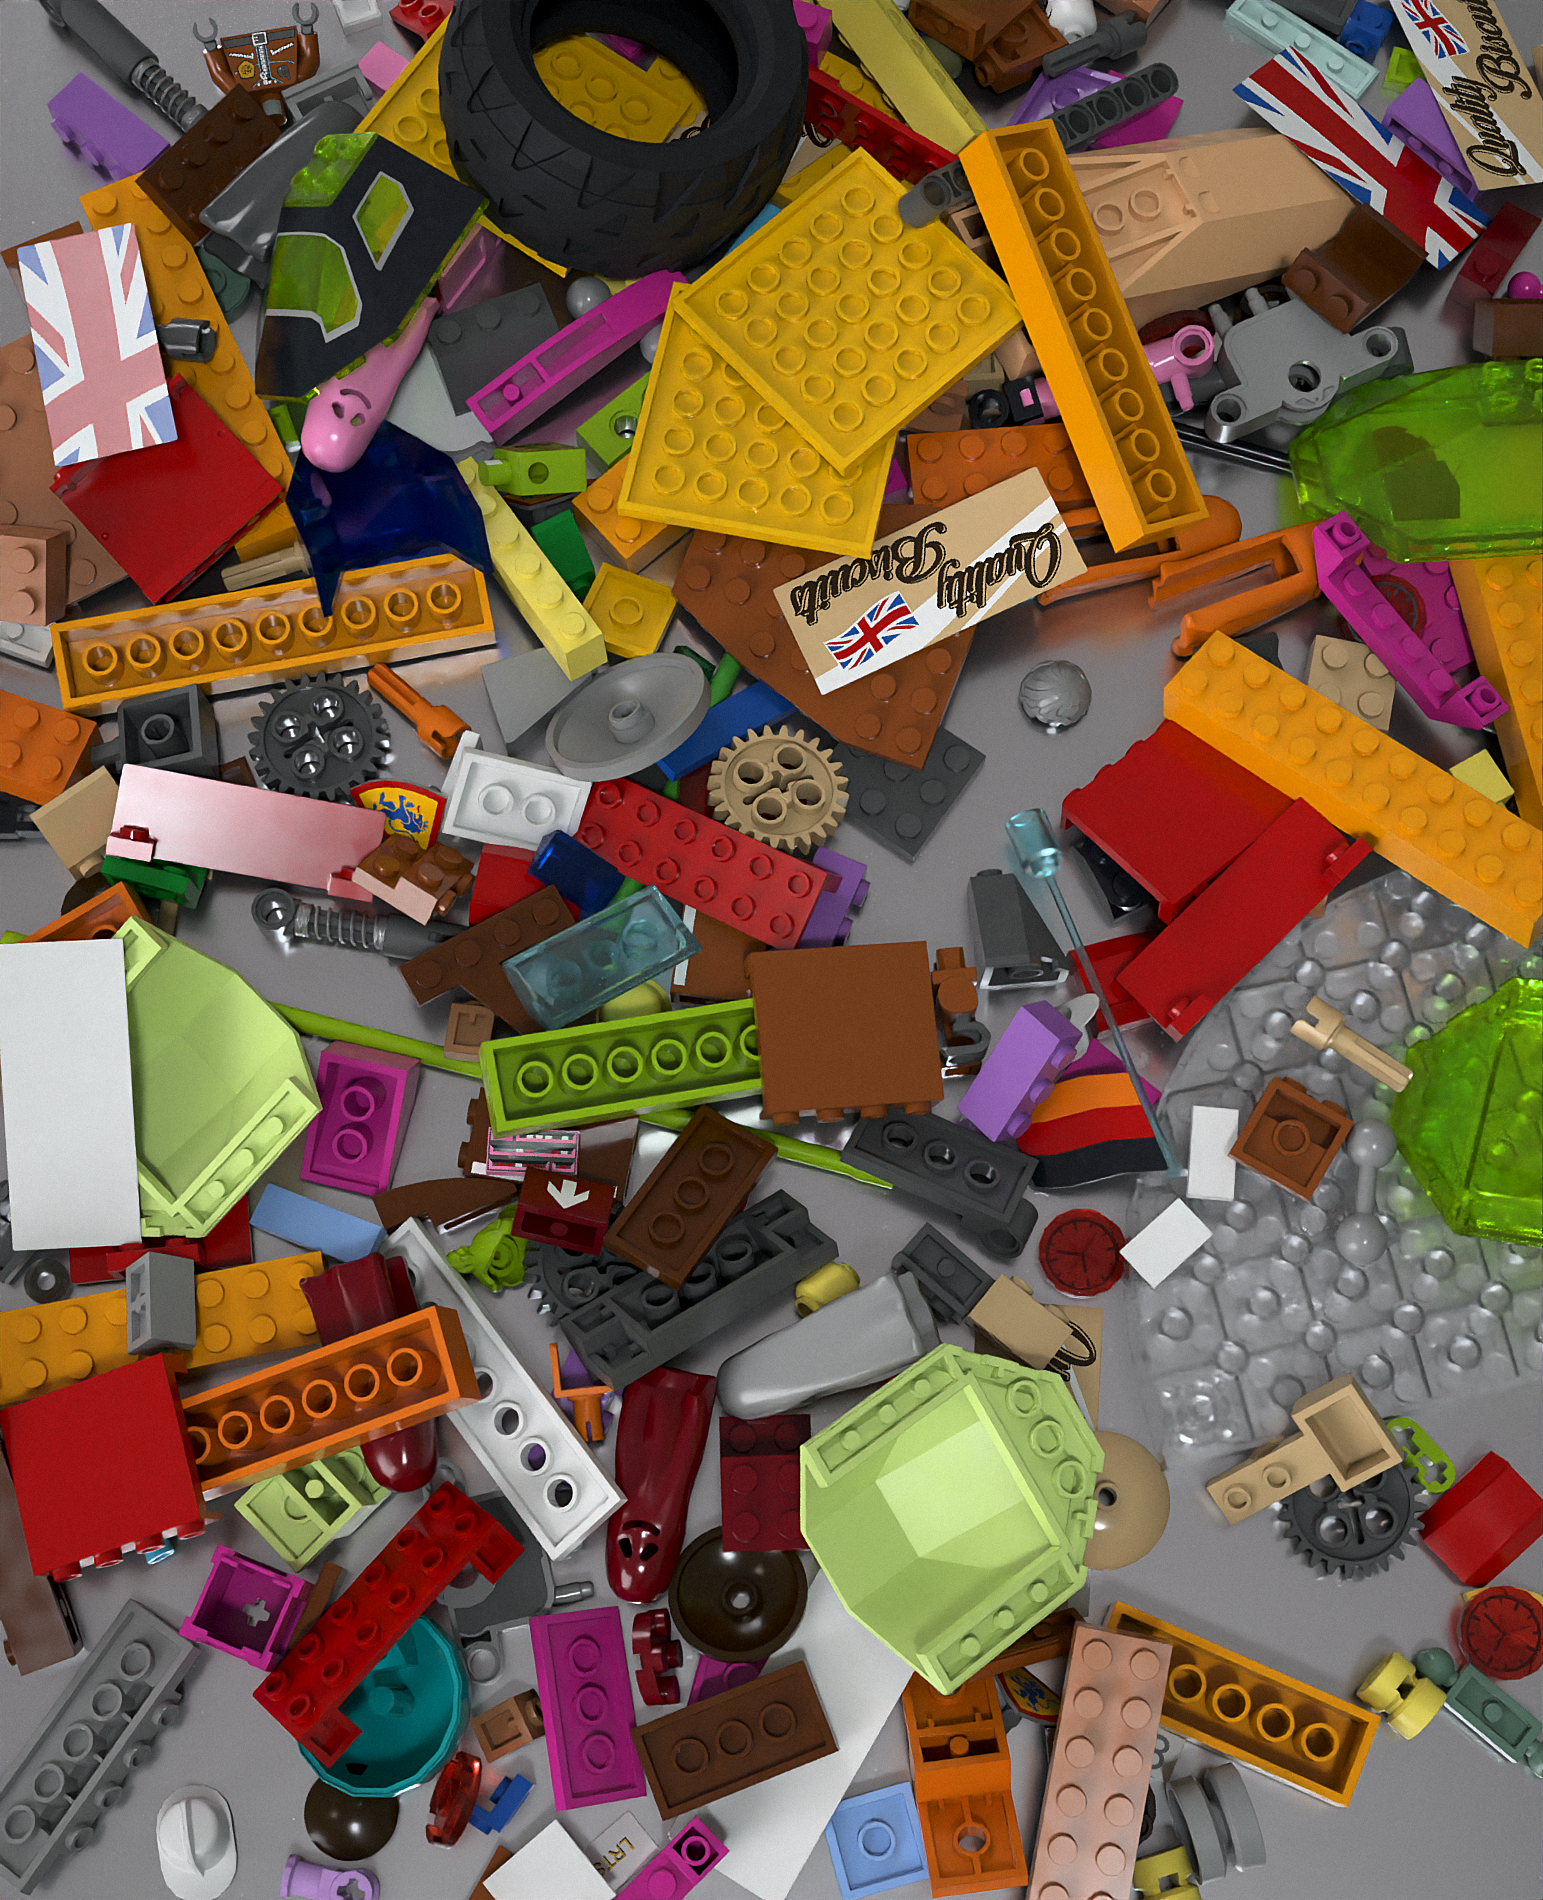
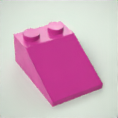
M338 1040L322 1050L316 1089L323 1110L308 1126L300 1179L370 1196L389 1191L414 1104L421 1059Z

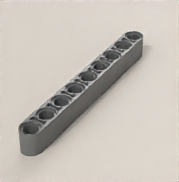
M1160 62L1154 63L1040 120L1053 119L1066 155L1149 115L1177 92L1179 87L1178 78L1168 65ZM960 159L927 174L900 198L898 203L899 212L908 225L915 228L926 227L976 202Z

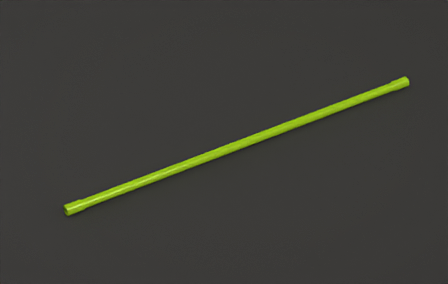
M6 930L1 937L0 944H14L29 935ZM267 1000L296 1031L421 1059L422 1064L483 1079L479 1062L446 1059L443 1054L444 1046ZM677 1108L641 1114L639 1116L640 1121L682 1132L696 1112ZM738 1124L778 1147L777 1157L848 1175L862 1182L889 1189L893 1188V1184L841 1162V1150Z

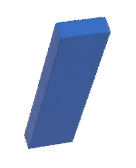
M758 681L708 709L704 719L693 734L677 749L656 762V764L672 782H675L717 758L722 747L731 749L734 736L745 741L747 729L751 728L758 734L764 730L765 725L770 727L799 709L783 696H778L766 685Z

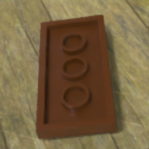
M238 83L134 182L191 245L194 246L212 230L200 222V212L243 169L269 149L283 132L242 85Z
M702 1104L604 1235L603 1246L680 1292L777 1158L778 1147Z
M806 1659L629 1730L663 1821L840 1750Z

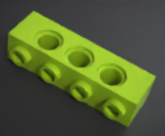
M651 370L575 429L577 447L585 448L586 457L602 475L631 452L634 436L622 438L618 433L623 430H633L636 432Z

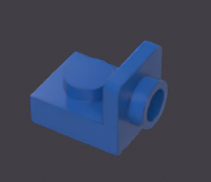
M1358 0L1351 16L1344 25L1338 44L1357 56H1365L1375 60L1396 13L1365 0Z
M517 1773L513 1780L505 1776L489 1799L496 1804L493 1810L489 1811L473 1798L466 1797L462 1806L470 1812L465 1819L486 1835H489L492 1829L498 1833H503L536 1784L521 1773Z

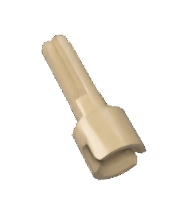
M327 526L296 536V541H294V546L225 567L221 570V575L226 589L229 592H234L300 570L312 576L343 566V561L338 548L333 547L322 551V549L330 547L333 543L334 533L331 527Z
M1314 995L1306 1009L1308 1013L1319 1019L1316 1026L1305 1019L1298 1018L1289 1032L1319 1052L1322 1048L1324 1050H1327L1328 1047L1395 1092L1400 1093L1412 1079L1413 1071L1345 1026L1346 1020L1343 1019L1345 1014Z

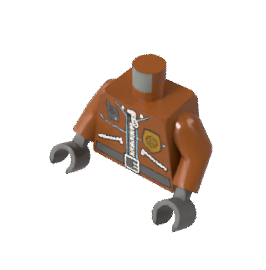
M311 2L312 16L309 20L303 21L299 16V4H294L292 15L295 21L301 24V32H298L296 25L220 38L221 45L217 46L215 40L218 33L216 22L209 17L210 24L213 27V34L206 38L199 35L195 22L193 33L197 40L204 43L206 50L203 51V55L213 83L225 95L240 83L277 126L285 124L287 122V115L281 91L314 77L320 67L318 32L313 31V24L319 18L317 6Z

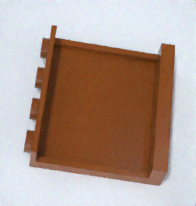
M926 941L751 952L743 961L745 979L751 980L764 1106V1109L759 1113L760 1120L773 1119L774 1126H787L800 1123V1117L817 1116V1122L825 1123L844 1120V1113L861 1112L862 1119H876L887 1117L888 1110L905 1109L906 1116H916L932 1113V1107L944 1100Z

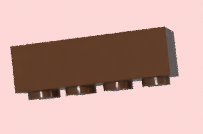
M1476 298L1473 349L1485 353V359L1495 360L1497 364H1520L1521 356H1526V359L1537 360L1536 363L1543 364V298Z

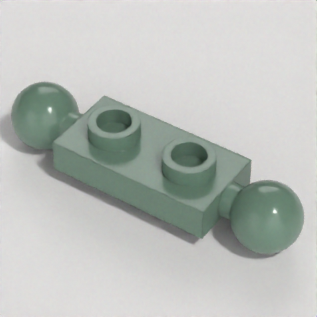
M1431 1647L1424 1650L1418 1657L1417 1671L1421 1678L1428 1677L1434 1684H1443L1447 1687L1445 1690L1447 1699L1443 1705L1512 1763H1517L1525 1753L1528 1756L1529 1766L1533 1773L1543 1778V1741L1540 1742L1536 1739L1543 1729V1724L1471 1663L1466 1664L1458 1673L1454 1670L1455 1665L1452 1656L1446 1650L1439 1647Z

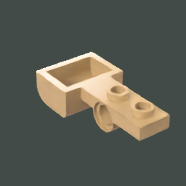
M1352 1374L1339 1376L1302 1396L1294 1403L1291 1417L1301 1430L1300 1432L1287 1439L1284 1436H1277L1266 1441L1253 1451L1249 1459L1208 1480L1206 1489L1231 1526L1328 1474H1331L1341 1491L1345 1492L1403 1461V1449Z

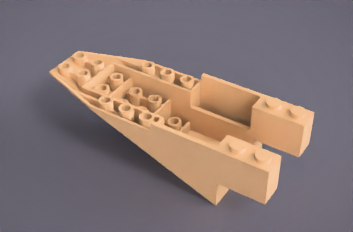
M1274 127L1227 129L1067 155L1139 337L1148 327L1162 319L1178 314H1195L1201 306L1287 273L1305 247L1312 253H1315L1340 234L1357 209L1363 205ZM978 204L951 214L946 227L992 270L1001 267V262ZM1180 315L1174 317V319L1168 318L1160 322L1163 325L1155 324L1147 331L1150 332H1145L1143 336L1167 327V322H1170V325L1193 315ZM1023 326L995 350V354L1010 381L1032 375L1033 379L1045 375L1026 326Z

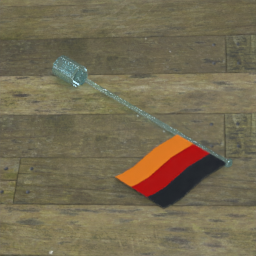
M1034 808L1021 812L1006 822L1005 830L1024 874L1034 875L1037 879H1046L1091 988L1100 999V1009L1127 1070V1073L1081 1076L1055 1083L1054 1090L1050 1096L1036 1106L1030 1116L1033 1119L1030 1127L1024 1134L1016 1138L1021 1153L1039 1160L1032 1176L1035 1187L1049 1189L1068 1188L1126 1173L1165 1171L1168 1177L1176 1178L1182 1173V1165H1176L1053 874L1059 870V864L1065 858L1044 809Z

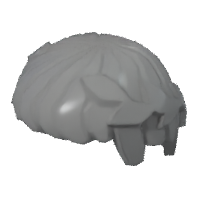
M1047 660L1037 664L1025 676L1020 685L1019 699L1023 703V708L1029 717H1037L1038 720L1049 723L1052 727H1057L1060 724L1066 726L1078 721L1080 716H1083L1090 706L1092 690L1085 673L1080 667L1065 660Z

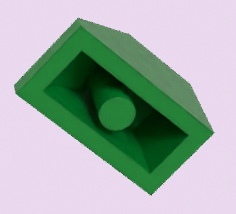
M570 509L531 527L533 540L576 598L579 599L587 595L596 578L595 568Z

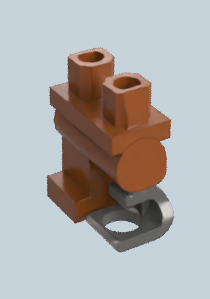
M963 947L936 950V962L933 964V971H931L930 977L935 1006L936 1027L941 1032L943 1048L939 1051L942 1078L976 1075L980 1072L981 1060L984 1059L991 1040L989 1030L984 1024L975 1019L978 1006L975 989L977 983L976 966H965Z

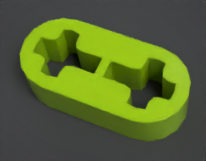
M1406 1417L1394 1418L1386 1423L1391 1433L1393 1428L1398 1432L1406 1429L1410 1433L1406 1441L1416 1453L1413 1455L1405 1446H1401V1448L1408 1453L1402 1467L1404 1469L1418 1467L1419 1469L1415 1477L1410 1480L1411 1484L1425 1485L1426 1491L1423 1493L1428 1495L1439 1494L1449 1489L1455 1480V1466L1430 1436L1415 1421ZM1420 1457L1429 1466L1434 1464L1441 1466L1442 1470L1438 1474L1442 1480L1441 1484L1436 1480L1430 1483L1424 1480L1423 1477L1426 1475L1427 1470L1418 1461Z

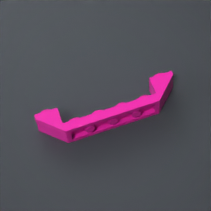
M1344 510L1313 529L1319 588L1429 719L1480 731L1511 709L1483 675L1462 689L1458 686L1355 563V560L1369 546L1371 541Z
M696 1815L614 1900H682L730 1850Z

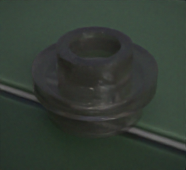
M39 1260L33 1263L25 1273L23 1282L25 1292L33 1301L39 1304L60 1301L70 1287L69 1272L64 1265L56 1260ZM54 1275V1286L49 1290H42L41 1280L43 1277Z

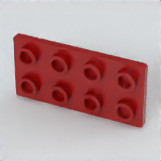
M248 1192L206 1237L191 1238L164 1235L161 1237H141L142 1243L69 1248L71 1282L79 1285L126 1279V1268L149 1251L193 1259L194 1272L252 1264L253 1254L251 1226L249 1224Z

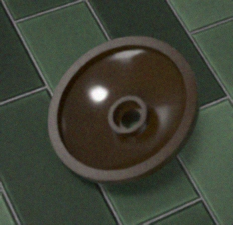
M722 1526L701 1534L683 1550L672 1580L668 1585L670 1613L683 1639L702 1655L724 1663L741 1664L754 1662L766 1658L781 1649L800 1627L808 1602V1583L805 1570L795 1551L723 1553ZM740 1595L747 1596L749 1598L748 1605L744 1608L734 1607L733 1601L736 1597Z

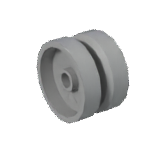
M1232 1762L1206 1770L1204 1777L1205 1792L1198 1780L1192 1775L1166 1782V1793L1173 1823L1180 1844L1185 1845L1193 1870L1192 1873L1199 1885H1205L1225 1878L1227 1872L1226 1855L1231 1864L1240 1872H1246L1266 1865L1265 1846L1257 1816L1245 1784Z

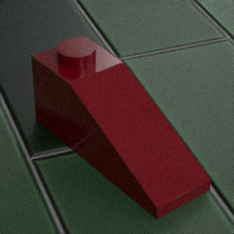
M1506 201L1460 269L1447 298L1474 313L1476 298H1495L1541 224L1542 219Z

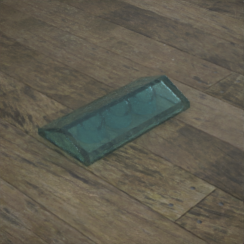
M653 883L503 962L502 968L525 1011L547 1031H552L563 1027L702 952V946Z

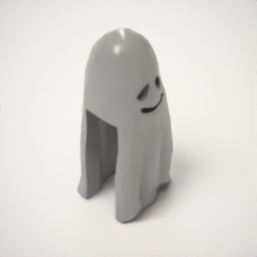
M912 1271L898 1277L896 1273L888 1272L879 1279L823 1305L791 1326L773 1332L727 1358L720 1366L716 1376V1393L722 1408L729 1415L740 1419H761L803 1407L827 1395L870 1385L902 1373L942 1344L936 1329L932 1310L919 1288L918 1277Z

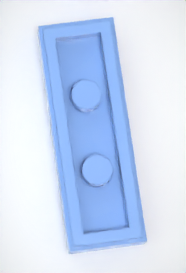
M269 1182L249 1221V1224L255 1228L315 1252L321 1251L325 1256L343 1263L358 1260L370 1253L378 1252L387 1233L384 1228Z

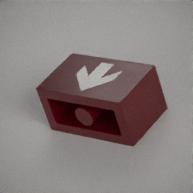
M527 1166L510 1235L600 1256L616 1187Z

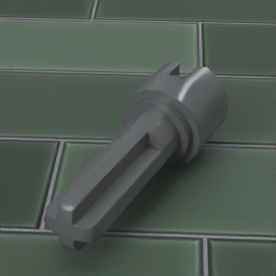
M1131 9L1107 18L1098 24L1096 33L1044 55L1041 60L1043 72L1046 76L1057 77L1103 56L1115 60L1143 48L1147 40L1145 24L1138 21L1129 25L1128 22L1132 21L1135 16V11Z
M175 317L168 325L154 324L159 350H166L171 359L208 363L212 359L216 349V332L211 328H207L210 325V321Z

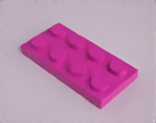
M1436 526L1382 539L1376 538L1373 528L1363 532L1371 543L1363 551V560L1359 565L1360 569L1372 583L1392 582L1401 585L1411 593L1417 604L1418 612L1414 633L1448 674L1452 676L1476 664L1474 651L1445 552L1448 546ZM1381 585L1375 586L1384 597L1386 592H1389L1388 602L1406 624L1412 628L1415 615L1410 616V613H1414V605L1411 600L1406 602L1409 596L1401 589H1399L1396 596L1393 595L1397 587L1391 585H1384V589L1381 588Z
M618 1606L530 1618L529 1625L556 1812L647 1796L642 1764L629 1730L636 1727Z

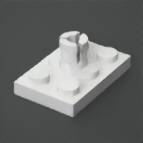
M464 746L441 824L442 833L489 844L525 848L568 862L572 851L568 848V843L571 837L578 831L593 782L571 779L562 774L557 768Z

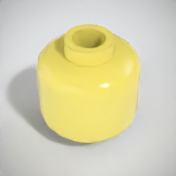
M831 1261L804 1277L796 1285L795 1295L797 1300L795 1301V1306L798 1313L804 1318L823 1305L860 1288L858 1285L860 1283L859 1275L848 1264L841 1263L839 1265Z

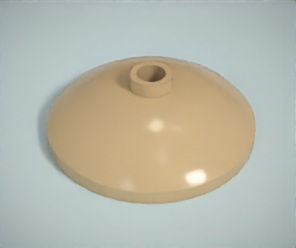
M1092 1431L1105 1453L1102 1473H1097L1093 1500L1098 1501L1093 1538L1087 1539L1083 1566L1092 1570H1113L1128 1566L1143 1558L1160 1540L1168 1522L1170 1493L1162 1468L1145 1447L1119 1433ZM1101 1489H1107L1112 1492L1114 1501L1111 1506H1105L1100 1503L1098 1494Z

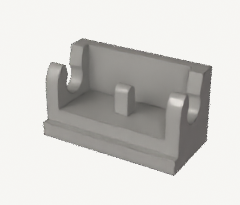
M355 58L281 91L285 109L292 124H295L311 110L327 101L345 102L354 107L364 118L375 106L371 98L373 93Z
M147 1252L126 1268L127 1354L153 1356L161 1352L175 1354V1348L190 1350L196 1346L194 1260Z

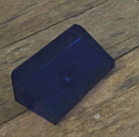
M555 830L543 836L527 870V873L548 887L554 884L561 896L594 918L600 917L626 877L619 873L615 866L562 830Z

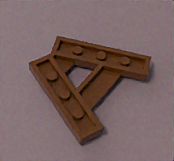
M552 884L398 966L397 971L418 1008L461 987L521 1035L593 1024L618 934L575 922L557 888ZM539 945L563 964L552 1004L550 1005L503 968L501 964Z

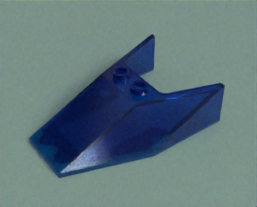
M384 419L360 460L352 468L344 472L331 473L314 466L304 455L301 444L285 503L324 617L332 616L334 613L343 575L347 570L354 567H372L377 565L380 560L396 556H414L421 552L422 549L440 547L484 574L494 573L482 510L452 457Z

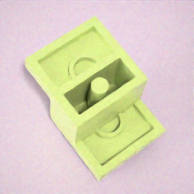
M356 1446L255 1483L234 1506L296 1573H300L334 1539L350 1536L392 1492L380 1486L374 1480L365 1464L360 1446Z

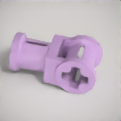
M291 1854L282 1875L280 1897L288 1899L291 1895H297L314 1900H352V1894L345 1892L346 1886L358 1880V1889L365 1891V1897L358 1900H378L380 1884L375 1874L365 1868L348 1870L335 1866L324 1867L303 1862L300 1860L299 1855Z

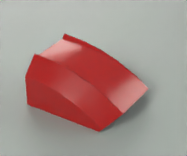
M484 843L470 901L469 926L473 927L552 884L555 885L575 922L578 923L586 878L578 865L569 861L567 862L525 848Z
M1151 931L1136 933L1068 951L1066 958L1070 966L1069 974L1070 977L1073 976L1080 996L1090 993L1096 994L1100 999L1099 1007L1089 1021V1027L1096 1040L1154 1021L1116 983L1115 979L1158 934Z
M1490 1451L1475 1461L1417 1519L1425 1524L1424 1530H1420L1423 1541L1462 1583L1483 1588L1543 1534V1499L1511 1467L1508 1461Z

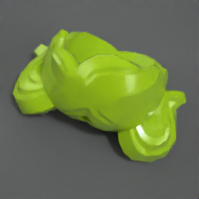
M517 1204L507 1205L498 1214L497 1220H494L474 1236L470 1247L462 1245L459 1249L451 1250L446 1255L449 1264L457 1272L464 1274L472 1273L493 1293L501 1292L503 1286H516L523 1283L522 1278L526 1269L529 1268L522 1264L526 1252L530 1251L527 1248L529 1239L510 1235Z

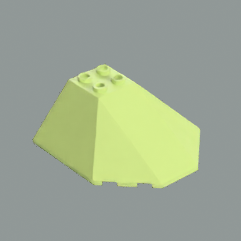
M133 915L111 939H123L141 1237H161L164 1235L191 1238L206 1237L323 1108L299 1033L236 969Z
M946 1343L940 1344L800 1446V1531L846 1611L943 1695H949L1084 1587L1088 1567L1083 1566L1087 1539L1093 1538L1098 1501L1093 1500L1097 1473H1102L1105 1458L1104 1451L1060 1374L1046 1370H1035L1021 1366L1017 1362L988 1354H977L963 1350V1347Z

